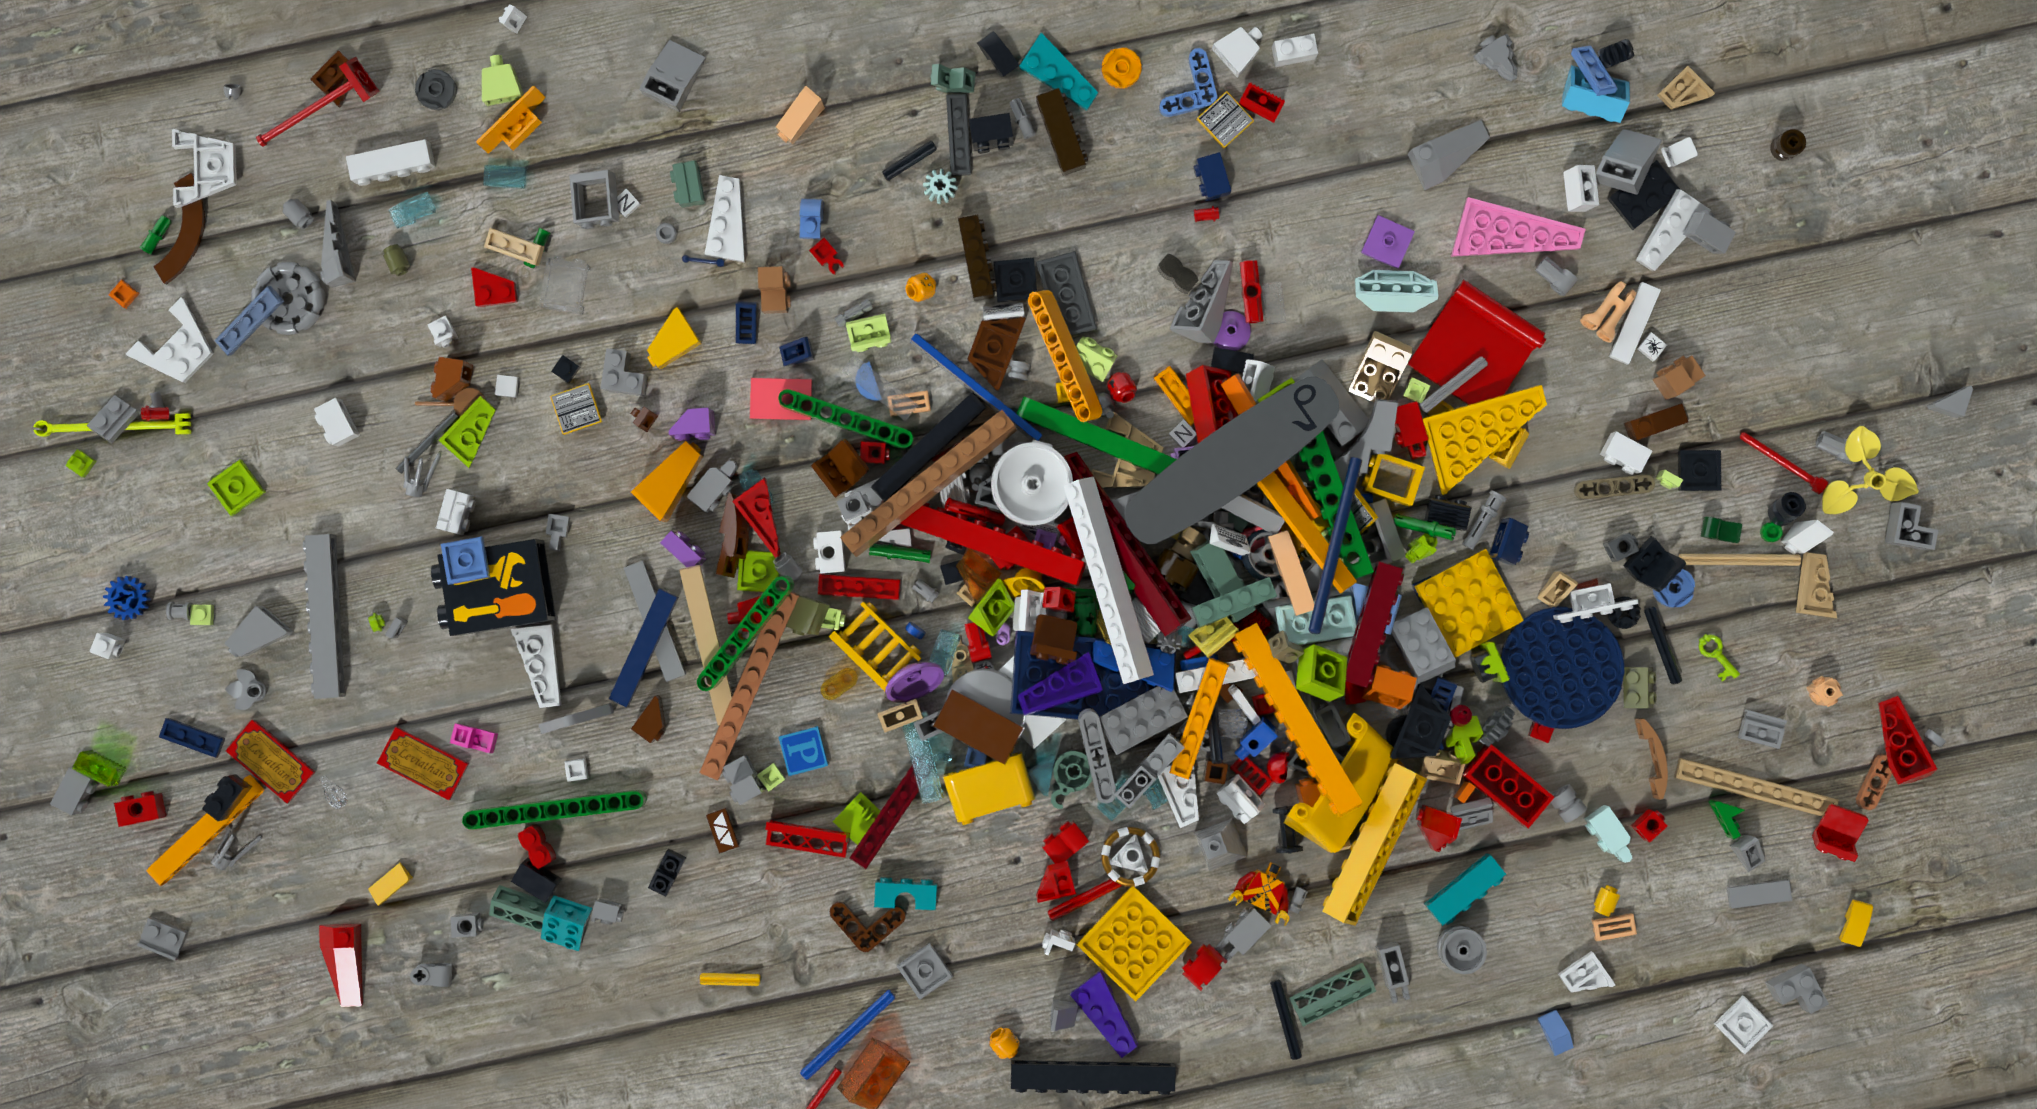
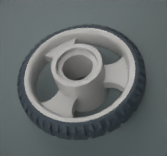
M1261 529L1248 536L1247 541L1251 549L1256 539L1264 537L1265 545L1258 548L1254 553L1250 552L1242 555V561L1248 573L1255 579L1263 580L1270 577L1272 582L1282 578L1268 536L1274 534ZM1265 551L1270 556L1269 560L1265 557ZM1255 564L1260 567L1271 566L1273 574L1260 572L1255 568Z

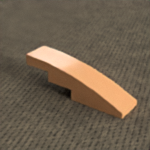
M1288 530L1268 536L1279 574L1282 576L1295 616L1313 611L1314 601Z

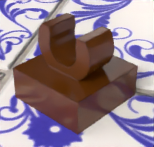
M643 407L641 411L634 408L630 413L635 417L632 423L645 432H648L658 417L657 414L646 407Z

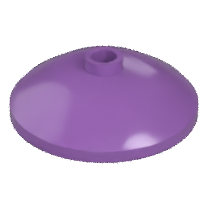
M931 662L913 663L903 667L889 680L885 689L887 698L892 702L903 703L929 694L943 681V669L941 666Z

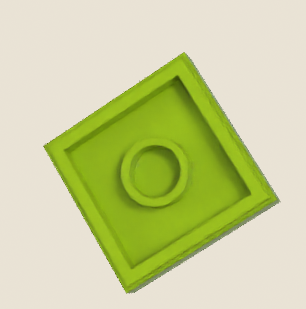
M241 459L207 483L230 516H234L266 493Z
M747 550L746 559H739L737 590L764 592L771 582L780 576L774 568L775 564L773 561L775 557L771 552Z

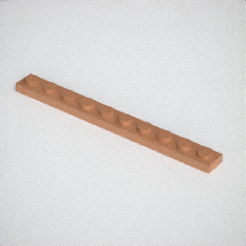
M791 592L761 630L699 773L717 781L719 780L723 767L729 758L800 595Z

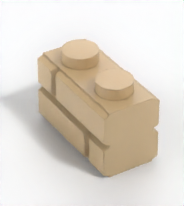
M917 698L877 713L884 733L924 718Z

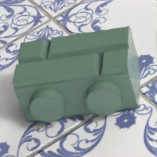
M694 160L673 164V171H670L672 183L676 184L677 190L673 191L675 202L679 203L682 208L705 204L698 162Z

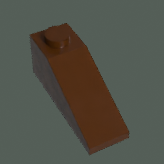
M1681 403L1625 422L1624 426L1628 437L1633 441H1637L1688 423L1689 421Z

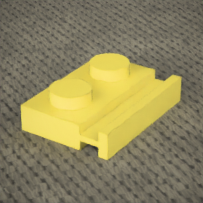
M1225 617L1204 627H1197L1188 636L1206 657L1210 658L1229 642L1239 630Z

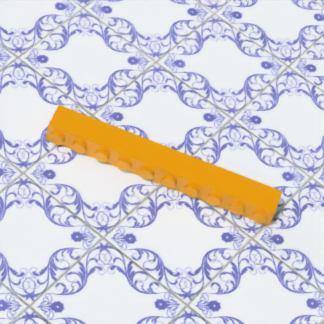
M1255 623L1235 634L1234 647L1238 653L1242 652L1245 657L1243 661L1249 671L1252 669L1257 686L1259 688L1262 687L1266 693L1264 697L1269 706L1273 705L1277 711L1275 716L1280 724L1284 723L1287 728L1285 733L1291 742L1294 741L1298 747L1296 748L1298 756L1301 760L1305 759L1308 764L1306 769L1312 778L1315 777L1318 781L1317 788L1321 795H1326L1330 802L1328 807L1331 812L1337 814L1340 818L1360 807L1363 803L1281 663L1278 659L1273 658L1269 643L1258 624Z

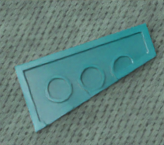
M1041 32L1019 68L1053 90L1059 88L1061 93H1065L1067 99L1088 111L1097 97L1098 91Z

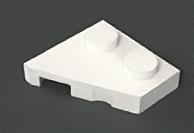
M1592 951L1558 973L1570 992L1615 986V983Z

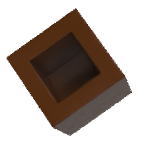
M1206 759L1203 780L1225 784L1228 764L1226 762L1213 764L1211 760Z

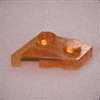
M970 548L956 565L977 605L1002 574Z

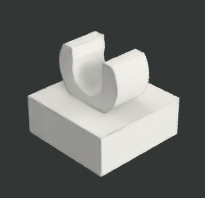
M509 4L508 7H505L503 16L499 17V22L517 34L527 16Z

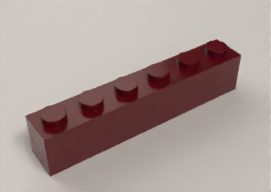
M1380 561L1375 563L1374 573H1372L1347 656L1346 682L1366 688L1368 684L1371 685L1373 682L1374 673L1372 670L1374 664L1377 665L1380 659L1378 650L1380 644L1383 645L1386 639L1384 630L1392 619L1390 610L1392 605L1395 606L1398 599L1396 590L1398 585L1401 586L1404 579L1402 568Z

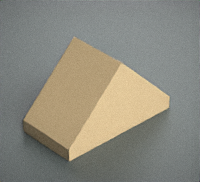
M1561 571L1553 572L1537 598L1550 607H1557L1578 585V582Z

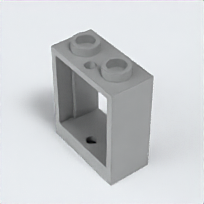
M609 170L569 175L574 224L581 226L582 229L594 228L593 225L612 226V222H619L615 173ZM606 183L609 215L585 218L583 186Z

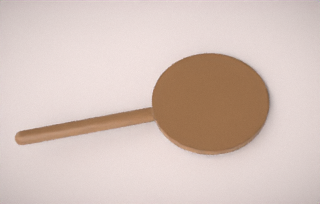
M465 388L457 393L454 402L416 401L415 405L454 406L456 414L461 417L480 396L484 399L485 396L477 389Z

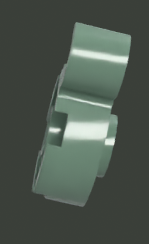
M1076 750L1066 751L1055 761L1053 773L1060 787L1051 794L1052 805L1057 809H1062L1063 804L1055 800L1057 795L1062 794L1066 796L1071 792L1081 791L1091 783L1092 777L1087 756L1083 752ZM1074 765L1077 766V770H1079L1078 775L1070 776L1068 768H1073Z

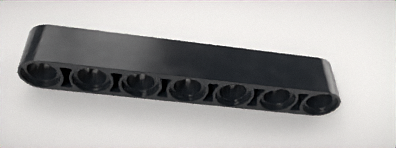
M973 392L969 394L883 474L871 488L884 502L887 501L986 409V405Z

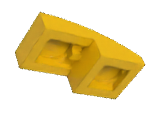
M1852 899L1845 915L1847 921L1839 936L1841 942L1861 947L1871 920L1872 904Z

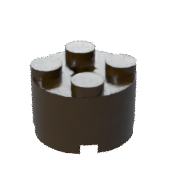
M1168 549L1163 550L1155 563L1169 586L1173 588L1175 584V588L1183 593L1187 592L1199 569L1198 566L1189 560L1179 557L1178 554Z

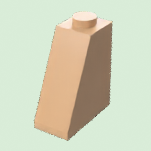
M805 86L777 124L776 129L779 132L777 135L785 143L790 141L794 144L825 109L822 99Z

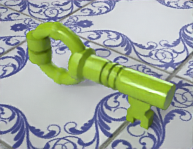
M1705 634L1699 639L1698 647L1700 653L1709 658H1716L1724 666V672L1717 675L1719 678L1722 677V682L1727 676H1732L1735 679L1740 675L1738 670L1722 653L1723 643L1718 636ZM1712 639L1717 643L1718 648L1709 653L1704 649V645Z

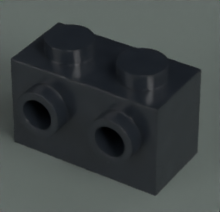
M237 774L224 776L218 782L217 790L214 793H210L204 801L206 804L202 810L217 821L226 820L252 787Z

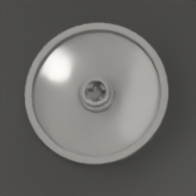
M992 669L970 671L957 679L947 693L946 700L953 689L1020 726L1024 724V715L1010 714L1012 679L999 671Z

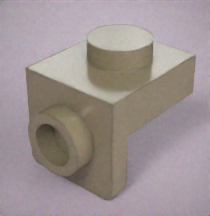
M1283 630L1268 641L1273 658L1290 664L1304 654L1302 646L1290 642L1286 632Z

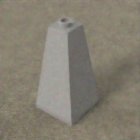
M1233 818L1194 832L1209 871L1247 857Z

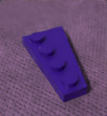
M1087 652L1082 657L1019 694L1018 699L1024 716L1099 693L1103 689L1091 656Z
M1101 969L1074 989L1070 996L1119 1056L1123 1058L1138 1046V1042L1128 1021L1125 1020L1119 1003L1117 1004L1112 994L1113 991L1110 985L1107 984L1104 972Z

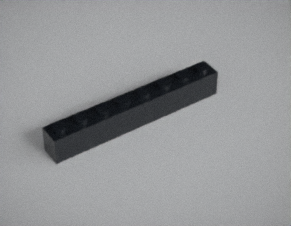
M1011 1060V1089H1015V1092L1020 1093L1027 1092V1089H1034L1038 1093H1046L1048 1090H1056L1057 1093H1067L1068 1090H1076L1077 1093L1082 1094L1088 1093L1089 1090H1096L1099 1094H1107L1109 1091H1117L1118 1094H1129V1091H1138V1094L1145 1095L1150 1094V1091H1158V1094L1169 1095L1170 1092H1175L1176 1066L1174 1063Z

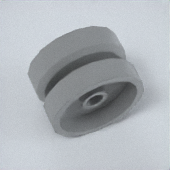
M1463 925L1450 926L1438 937L1436 945L1437 955L1442 963L1452 971L1460 974H1470L1480 969L1484 964L1487 955L1486 944L1482 937L1469 927Z

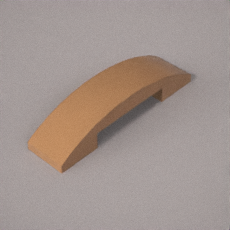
M1635 718L1639 739H1648L1656 776L1649 778L1653 798L1660 800L1664 798L1668 780L1665 752L1658 735L1651 725L1643 718Z

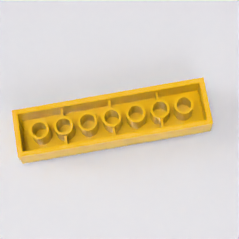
M1396 763L1389 768L1386 775L1388 778L1385 784L1379 788L1376 802L1369 808L1368 814L1370 815L1367 821L1362 823L1358 839L1351 845L1349 858L1344 860L1341 866L1342 872L1332 884L1333 890L1323 903L1324 909L1322 912L1346 924L1356 926L1427 781V778Z

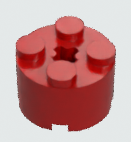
M1202 944L1195 952L1198 956L1193 961L1189 959L1182 966L1184 970L1182 975L1199 991L1203 989L1201 986L1203 983L1207 985L1222 969L1220 966L1221 962L1225 964L1228 962L1211 944L1207 946Z

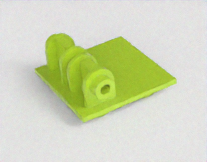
M860 792L832 822L843 832L850 833L849 838L858 845L880 813V810Z

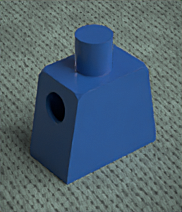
M1264 715L1260 718L1261 721L1254 724L1240 738L1241 746L1234 753L1242 761L1249 754L1256 757L1278 737V729ZM1251 740H1256L1257 743H1256V744H1252L1250 741H1251Z

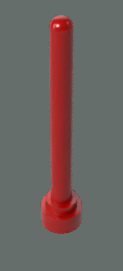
M1745 432L1740 434L1741 440L1808 482L1812 488L1811 490L1818 495L1827 487L1828 480L1823 477L1812 476Z

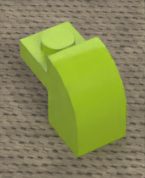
M1477 715L1472 716L1471 721L1465 726L1459 727L1454 725L1446 737L1447 747L1455 746V755L1459 758L1461 765L1469 763L1475 757L1471 743L1477 742L1483 735Z

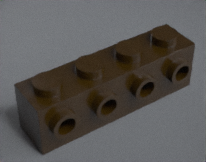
M1057 88L1037 95L1036 103L1062 176L1085 169L1088 157L1085 150L1081 151L1079 143L1082 141L1079 132L1073 129L1072 124L1075 121L1072 112H1067L1065 105L1068 104L1065 93H1061L1060 89Z
M978 214L958 218L973 300L979 301L994 298L993 292L997 291L995 279H990L989 272L993 271L991 259H986L985 252H988L989 248L987 239L983 240L981 232L985 231L983 219L979 220Z

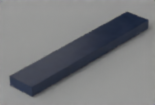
M661 588L658 590L610 694V700L626 708L629 707L679 597Z

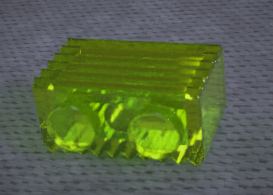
M89 750L79 753L72 769L111 787L120 783L126 771V766L123 767L122 764L119 765V763H115V761L108 759V757Z

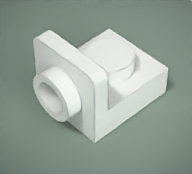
M447 316L427 324L435 339L434 343L436 346L446 348L454 344V340L458 339Z

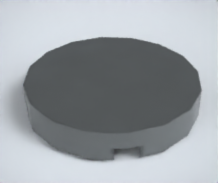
M428 70V72L421 74L416 81V96L420 103L430 110L439 111L445 109L453 103L456 97L457 87L455 81L448 73L442 70Z

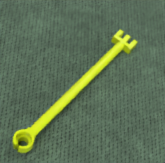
M175 414V420L131 422L125 430L175 428V434L177 435L191 434V430H183V426H191V422H183V418L189 419L191 414ZM44 420L37 421L33 426L41 429L45 425L47 426L45 433L43 430H33L36 435L41 437L50 436L51 433L92 430L87 427L88 423L51 424Z

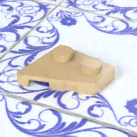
M1687 66L1657 96L1672 110L1710 98L1715 92Z

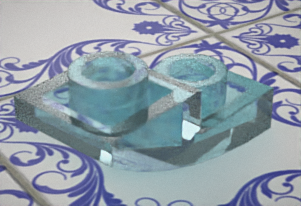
M425 192L389 209V213L396 228L416 223L417 218L436 213V208L428 192Z
M941 629L929 662L941 666L946 677L954 661L953 655L961 637L958 634Z

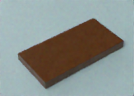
M953 689L933 725L1006 765L1024 730V727Z

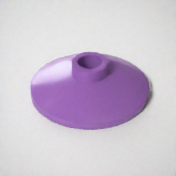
M1235 311L1224 312L1222 324L1214 344L1218 348L1233 351L1244 347L1251 334L1250 325L1245 323V317ZM1228 327H1233L1235 332L1229 334L1227 331Z

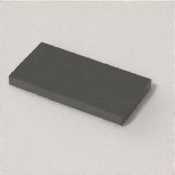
M1073 251L1037 261L1036 264L1043 289L1053 293L1071 337L1097 330L1076 252Z

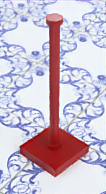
M354 57L339 66L348 82L267 133L259 134L256 136V139L262 147L266 146L268 141L353 88L363 102L380 91L357 57Z

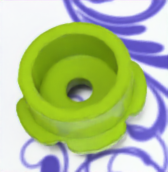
M373 613L372 616L368 617L373 632H382L383 627L386 626L383 616Z

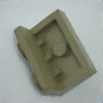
M1624 667V708H1653L1657 700L1656 692H1653V684L1656 683V672L1653 671V667Z

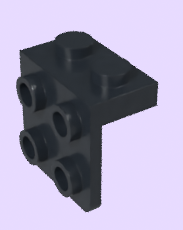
M1650 536L1639 548V551L1635 552L1623 566L1637 582L1660 592L1681 572L1686 562L1684 559L1667 552L1656 538Z

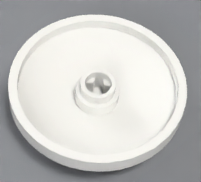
M1024 443L1009 449L1000 457L992 473L991 489L998 508L1009 519L1023 525H1041L1054 520L1066 509L1069 503L1063 485L1073 482V477L1068 463L1055 449L1041 443Z

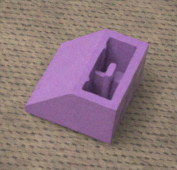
M710 408L687 409L669 430V435L678 441H690V437L698 438V440H709L710 436H716L714 411Z

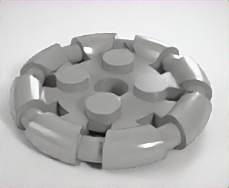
M281 262L277 263V266L273 268L271 266L258 276L255 289L252 288L251 302L264 290L265 285L271 286L283 300L286 294L291 293L293 295V301L290 304L283 302L262 323L263 326L269 330H276L278 334L293 335L298 334L300 330L309 329L316 323L320 317L321 308H324L325 293L319 284L318 276L306 266L303 268L299 266V263ZM281 273L283 279L278 280L276 275ZM296 274L301 276L299 281L295 279ZM310 286H312L313 289L311 293H309L307 289ZM308 303L313 304L311 312L306 310ZM278 317L283 318L281 323L276 322ZM300 317V322L295 323L294 319Z

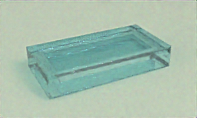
M485 165L483 185L488 187L525 189L527 169L525 167Z

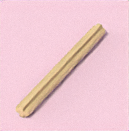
M1679 554L1678 556L1684 559L1686 565L1799 566L1801 564L1800 555Z

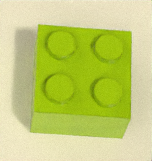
M1315 644L1303 649L1304 654L1298 659L1296 689L1328 702L1345 694L1347 657Z

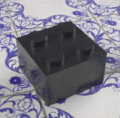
M1010 113L969 119L974 152L978 151L979 154L990 152V149L1007 150L1010 149V146H1013Z

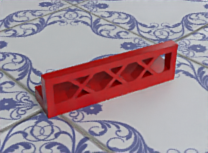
M773 820L766 822L765 830L768 831L765 845L846 858L850 833ZM773 831L781 832L785 837L780 842L771 841ZM792 835H799L803 837L805 842L801 845H794L790 837ZM813 838L822 839L825 845L819 849L814 848L810 840ZM833 841L842 842V852L834 851L830 843Z

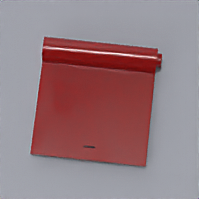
M1463 279L1407 365L1442 387L1479 357L1485 358L1488 365L1451 393L1464 403L1470 405L1504 395L1531 352L1536 347L1540 349L1545 343V332Z

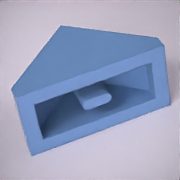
M1557 1010L1537 1018L1554 1056L1574 1048L1571 1034Z

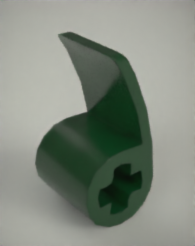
M1704 517L1700 537L1739 543L1742 524L1723 521L1719 518Z

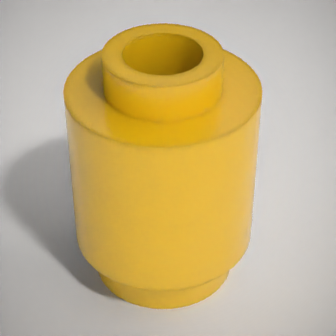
M1606 885L1605 888L1601 887L1594 903V911L1610 917V914L1614 913L1620 898V894L1617 893L1618 889Z

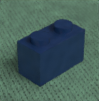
M1218 152L1196 159V165L1193 166L1196 178L1199 177L1201 185H1199L1201 196H1205L1206 201L1230 195L1231 187L1221 153Z

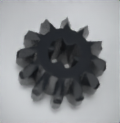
M1624 39L1601 48L1597 52L1598 58L1605 68L1634 57V49L1629 39Z

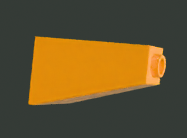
M685 441L631 491L659 521L667 522L670 519L703 458L699 453L701 448L694 442L690 444Z

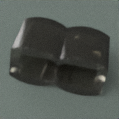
M1167 254L1158 264L1157 270L1159 274L1166 280L1172 281L1175 288L1181 293L1188 294L1199 281L1197 275L1189 268L1183 267L1181 261L1174 255Z

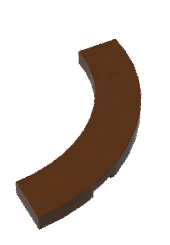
M189 173L174 183L175 187L194 186V174ZM202 199L182 207V224L179 236L170 252L153 266L162 282L166 285L184 271L185 266L198 250L205 226V211Z

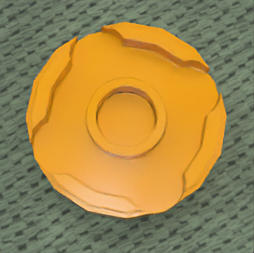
M1122 47L1115 48L1107 53L1102 61L1101 72L1103 78L1110 86L1125 89L1131 87L1138 81L1141 75V61L1133 50Z

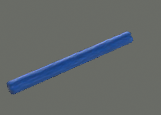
M887 990L801 1070L800 1074L802 1077L808 1080L882 1012L895 999V995L890 990Z

